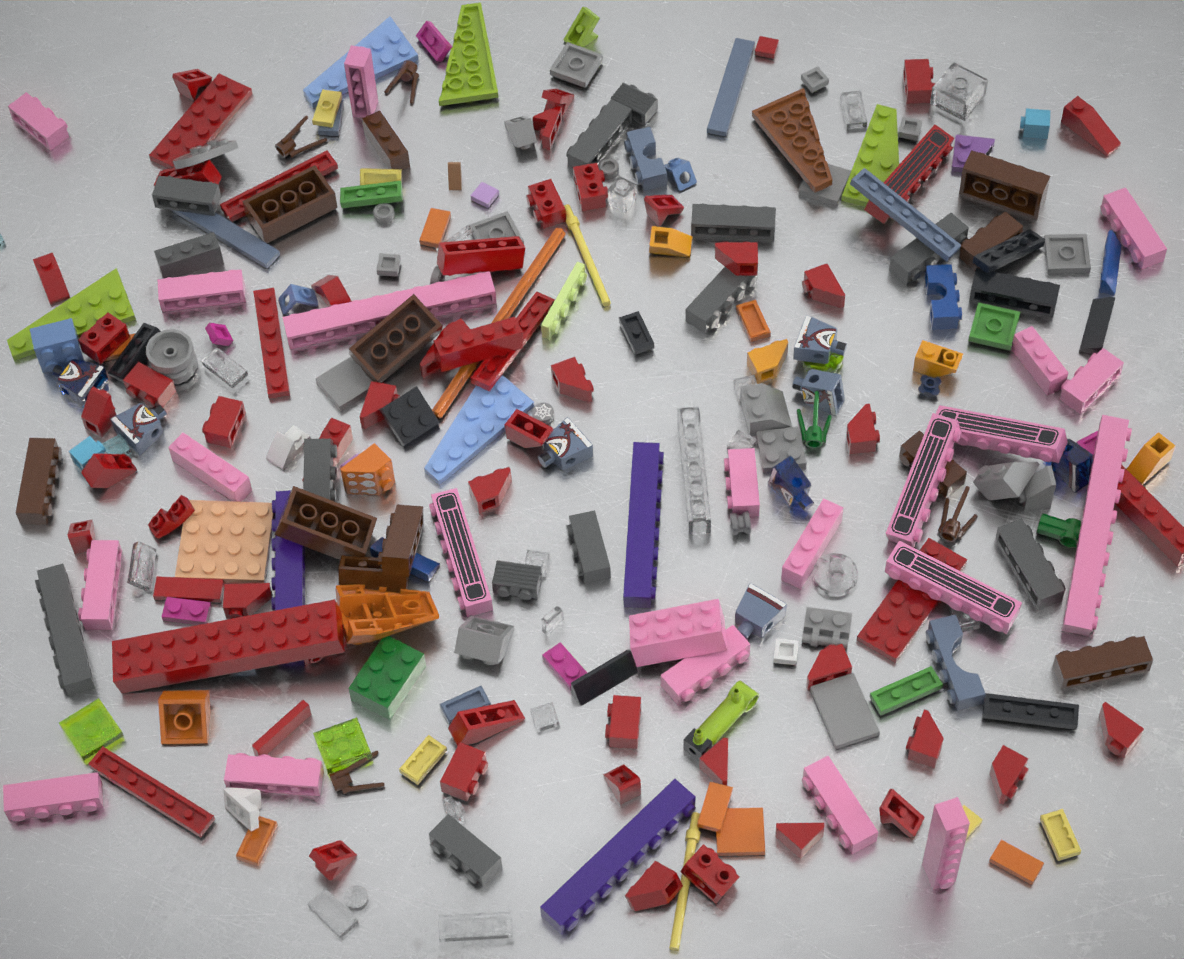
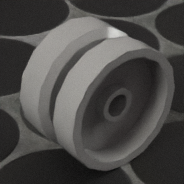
M175 329L163 330L156 333L149 340L146 346V356L151 369L172 379L174 384L183 383L194 375L197 369V357L194 352L193 343L187 334Z

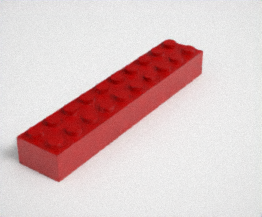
M334 599L112 641L113 683L123 694L344 653L342 611Z

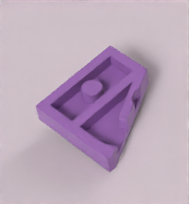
M956 135L951 172L962 173L971 150L986 155L989 149L994 147L995 139Z

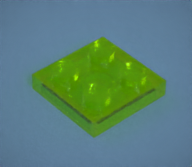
M99 698L59 722L60 727L83 761L97 753L102 746L107 747L124 736Z
M357 717L313 733L328 774L345 769L364 757H367L368 760L372 759L371 751Z

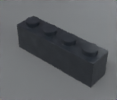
M976 268L969 301L1053 317L1060 285L1013 276L1007 273L1003 274L993 271L986 273Z

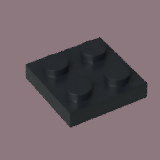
M417 386L380 409V412L402 446H405L440 423Z

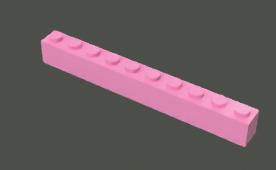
M490 271L282 317L289 348L294 349L369 332L413 294L435 317L497 304L496 292Z
M1102 415L1099 423L1062 631L1089 637L1091 631L1096 630L1098 617L1094 616L1095 609H1100L1102 595H1098L1099 587H1104L1106 574H1103L1102 570L1103 566L1108 565L1110 553L1106 552L1107 545H1111L1113 538L1110 525L1115 524L1117 511L1113 510L1114 503H1118L1121 490H1118L1117 486L1118 482L1122 483L1124 469H1121V464L1126 462L1128 449L1124 448L1125 441H1130L1132 428H1128L1129 420Z

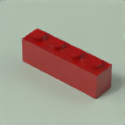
M519 236L440 242L437 265L442 275L448 276L523 269L525 246Z
M514 316L433 340L435 359L441 372H445L523 348L522 330Z

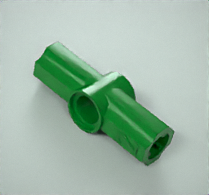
M1042 513L1036 533L1058 539L1066 547L1076 548L1082 521L1075 518L1063 520Z

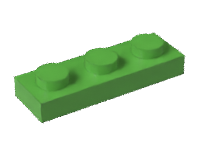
M401 181L340 188L341 208L401 202L403 197Z
M930 666L871 692L870 699L881 716L942 689L943 684L933 667Z

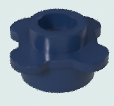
M927 375L921 376V386L918 387V391L927 397L937 396L940 392L938 388L941 385V379L938 377H928Z

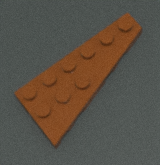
M804 88L752 110L754 120L814 193L832 185V176L824 157V150L820 144L819 134Z

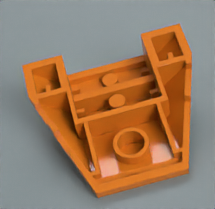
M360 584L336 585V600L342 611L343 634L347 644L360 645L362 643H370L439 619V613L430 592L401 589L399 593L386 591L387 587H379V590L365 589V585Z

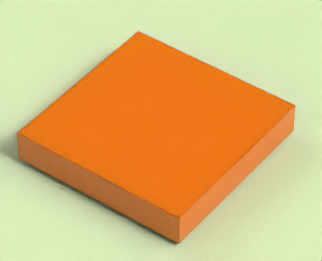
M763 808L727 809L721 833L716 832L718 856L765 855Z

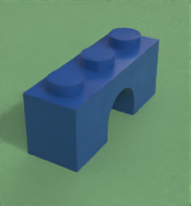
M952 264L928 265L925 271L927 295H938L943 298L931 300L929 311L932 330L957 329L958 321L962 320V308L958 307L957 304L960 301L959 290H955L957 274L953 273Z

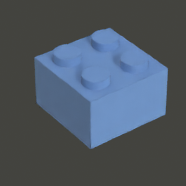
M72 318L30 329L34 351L43 373L53 372L57 364L65 368L72 360L77 364L85 363Z

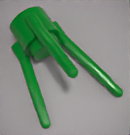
M815 391L813 426H809L808 430L805 429L801 410L797 409L802 442H805V445L810 448H819L826 443V435L832 416L828 415L823 431L818 426L819 391Z

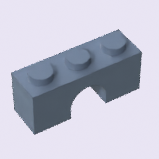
M651 127L627 132V140L624 141L626 153L630 152L631 156L629 159L632 169H636L635 178L637 184H641L643 191L667 186V172L662 158H647L656 155V141Z

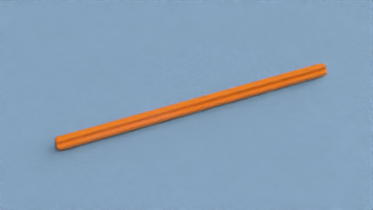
M555 228L491 323L511 317L565 237L566 233L562 228ZM480 361L462 366L432 409L437 418L441 419Z

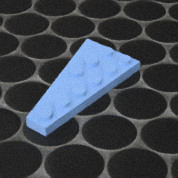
M391 16L355 45L371 49L375 80L400 69L406 60L413 62L419 60L418 54ZM348 52L303 89L304 96L312 108L317 106L322 89L342 92V95L348 92L344 67Z
M503 375L490 391L475 386L424 467L425 473L440 486L505 432L504 424L516 409L527 413L534 407V401Z

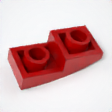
M181 495L168 511L161 508L152 517L148 526L154 536L159 539L179 527L192 515L195 509L188 498Z

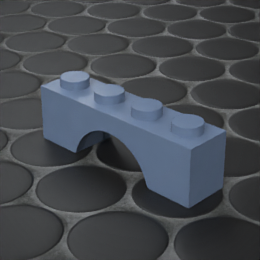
M956 614L929 621L926 638L928 643L933 645V657L936 664H940V676L942 682L947 683L949 689L947 694L950 703H954L957 711L983 705L986 693L979 675L962 670L952 657L953 651L961 645L963 632Z

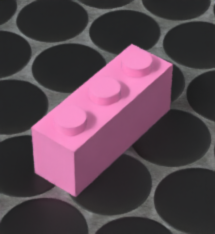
M26 92L8 105L12 119L50 151L69 138L66 122L62 118L58 119L50 108H45L37 97H32Z
M1028 327L1014 334L1011 350L1044 393L1048 396L1060 390L1062 384L1067 380L1068 371L1034 327Z
M1104 348L1097 354L1093 353L1084 367L1080 366L1075 372L1074 377L1071 380L1067 379L1062 384L1060 400L1081 414L1121 375L1124 362Z
M728 449V458H724V471L729 472V477H725L726 490H730L731 495L727 496V508L732 509V513L737 515L748 511L750 517L759 516L760 502L755 449Z

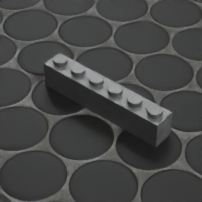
M62 563L37 570L39 579L35 580L38 593L42 592L43 598L39 599L42 611H46L48 616L44 618L47 631L51 630L52 636L48 637L51 649L56 650L57 654L53 656L56 669L61 671V675L57 676L60 688H65L68 696L95 689L65 566Z

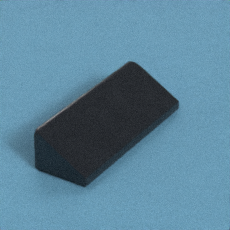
M1115 297L1093 299L1080 352L1097 354L1102 350Z
M143 323L108 371V374L124 384L123 379L138 362L144 365L147 364L146 346L149 340L161 331L155 326Z
M630 649L571 682V693L579 705L586 704L637 674L638 669Z

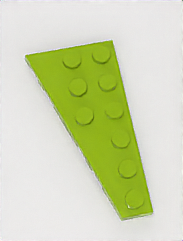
M481 2L461 5L457 30L454 34V42L447 63L445 80L443 81L442 92L439 97V106L499 97Z
M879 104L876 105L843 191L841 201L866 207L869 199L850 185L852 178L865 168L880 181L884 182L898 167L897 109Z
M117 268L7 339L14 361L36 354L30 333L31 328L72 318L78 338H80L84 332L88 331L107 312L125 324L136 320Z

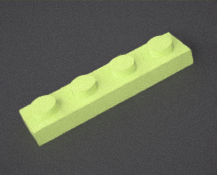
M577 262L541 324L543 338L550 340L553 333L558 332L562 317L567 316L571 301L576 300L580 285L583 286L586 282L585 264Z

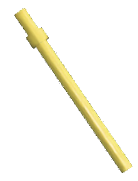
M564 205L568 229L572 230L603 306H609L611 301L579 228V220L577 216H574L570 205Z
M697 812L692 813L690 827L686 831L685 841L687 845L683 866L695 854L696 843H699L701 832L699 827H697L700 813ZM683 874L681 875L683 887L678 893L669 949L673 951L679 950L690 880Z

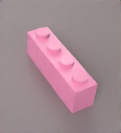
M351 45L344 62L352 116L364 118L375 113L379 102L370 48Z
M1125 187L1104 195L1102 205L1100 206L1101 212L1110 221L1113 231L1117 232L1120 236L1123 246L1127 247L1130 251L1133 261L1138 263L1141 270L1163 262L1167 248L1127 188Z
M242 269L174 278L168 277L157 280L158 299L162 312L246 302Z
M182 433L168 447L173 462L230 501L242 502L252 491L250 479L246 474L185 433Z
M823 498L782 566V581L802 589L841 524L844 507Z
M92 540L91 549H87V562L89 563L88 568L84 569L86 585L81 590L83 607L79 608L78 612L79 621H82L85 630H112L122 558L119 540Z
M734 625L726 629V651L684 658L660 675L661 687L677 705L683 701L691 700L697 691L708 688L714 679L719 676H725L731 670V667L737 663L741 664L748 659L750 643Z
M245 753L228 754L224 782L226 788L258 789L263 793L320 796L324 769L322 761L315 758H306L304 760L295 759L291 756L274 758L265 754L259 756H249Z
M826 756L805 767L802 783L806 790H811L815 796L814 801L820 810L823 809L826 813L829 826L832 829H836L839 833V840L845 849L848 848L851 854H854L877 842V829L830 757Z
M98 772L3 785L4 812L9 821L16 822L32 817L46 818L54 814L69 815L75 811L92 812L97 808H103L102 781Z

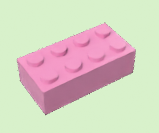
M719 599L629 616L630 649L637 667L727 650L725 619Z

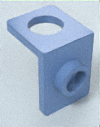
M674 158L664 165L666 171L672 172L678 190L682 191L697 183L689 161ZM682 172L689 173L690 178L687 183L680 182L679 177Z
M290 284L278 298L282 314L285 315L296 303L313 307L319 305L314 289ZM289 295V303L285 306V299Z

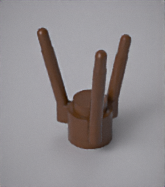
M410 60L404 61L384 93L387 94L400 78L406 82L412 80L410 104H413L416 84L419 78V74L416 73L418 70L417 65Z
M307 115L281 141L275 144L276 150L282 157L285 158L289 155L293 158L303 151L327 142V138H324L299 149H294L296 143L292 138L308 119Z
M969 486L965 487L954 515L948 521L946 520L950 500L948 498L945 499L938 532H940V537L946 541L955 542L956 539L961 540L965 531L978 517L977 514H974L962 528L960 527V522L957 521L969 492Z
M374 751L348 767L329 774L335 791L342 790L343 794L351 791L384 787V782L349 786L350 783H353L349 772L372 759L379 752Z

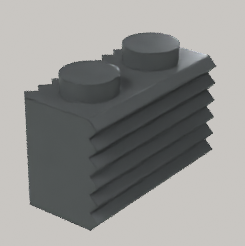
M622 83L613 96H611V99L631 108L632 120L643 126L647 124L658 110V99L652 93L640 91L635 85Z
M497 560L492 580L493 593L502 597L512 595L519 596V598L524 600L537 599L542 578V567Z

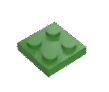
M978 302L968 341L1010 351L1020 312Z

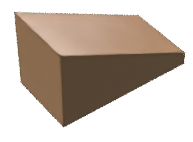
M448 162L449 190H462L461 162Z

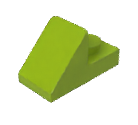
M582 7L563 40L566 43L569 42L584 48L598 37L593 30L600 18L589 8Z

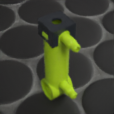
M741 680L736 682L723 702L698 729L693 728L683 739V750L699 761V758L717 743L744 712L747 713L753 708L759 698V693Z

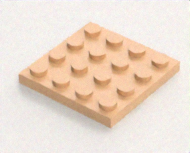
M189 500L195 511L183 522L175 577L223 579L224 583L235 584L265 583L272 537V519H274L275 515L272 512V503Z

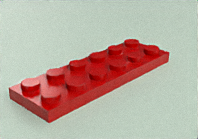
M219 73L149 154L150 160L167 169L174 168V159L190 153L189 149L193 147L208 145L207 142L216 138L253 94L252 88Z
M928 538L919 550L959 571L963 570L968 560L931 538ZM898 579L857 635V641L896 663L940 600H934L927 593L915 590L907 583Z

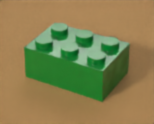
M390 636L382 638L348 688L351 701L391 720L426 668L424 653Z

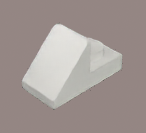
M294 425L284 435L277 431L266 459L284 470L304 448V439H311L310 435Z
M225 788V808L250 831L259 828V809L262 807L261 791L258 789Z

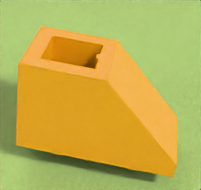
M651 227L649 253L690 258L692 236L673 228Z
M787 339L774 341L770 345L754 348L747 352V366L757 384L778 376L788 354Z
M922 340L915 356L913 371L932 378L956 373L963 353Z
M1158 432L1143 445L1127 467V470L1143 485L1172 459L1175 445Z

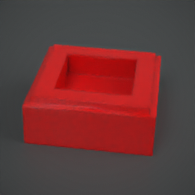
M759 36L755 55L774 59L779 40Z

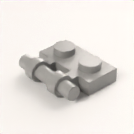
M807 607L803 631L812 632V634L803 633L802 642L810 643V646L815 647L818 645L836 646L843 644L844 648L847 649L848 639H840V636L849 637L852 613ZM819 633L833 635V637L819 636Z

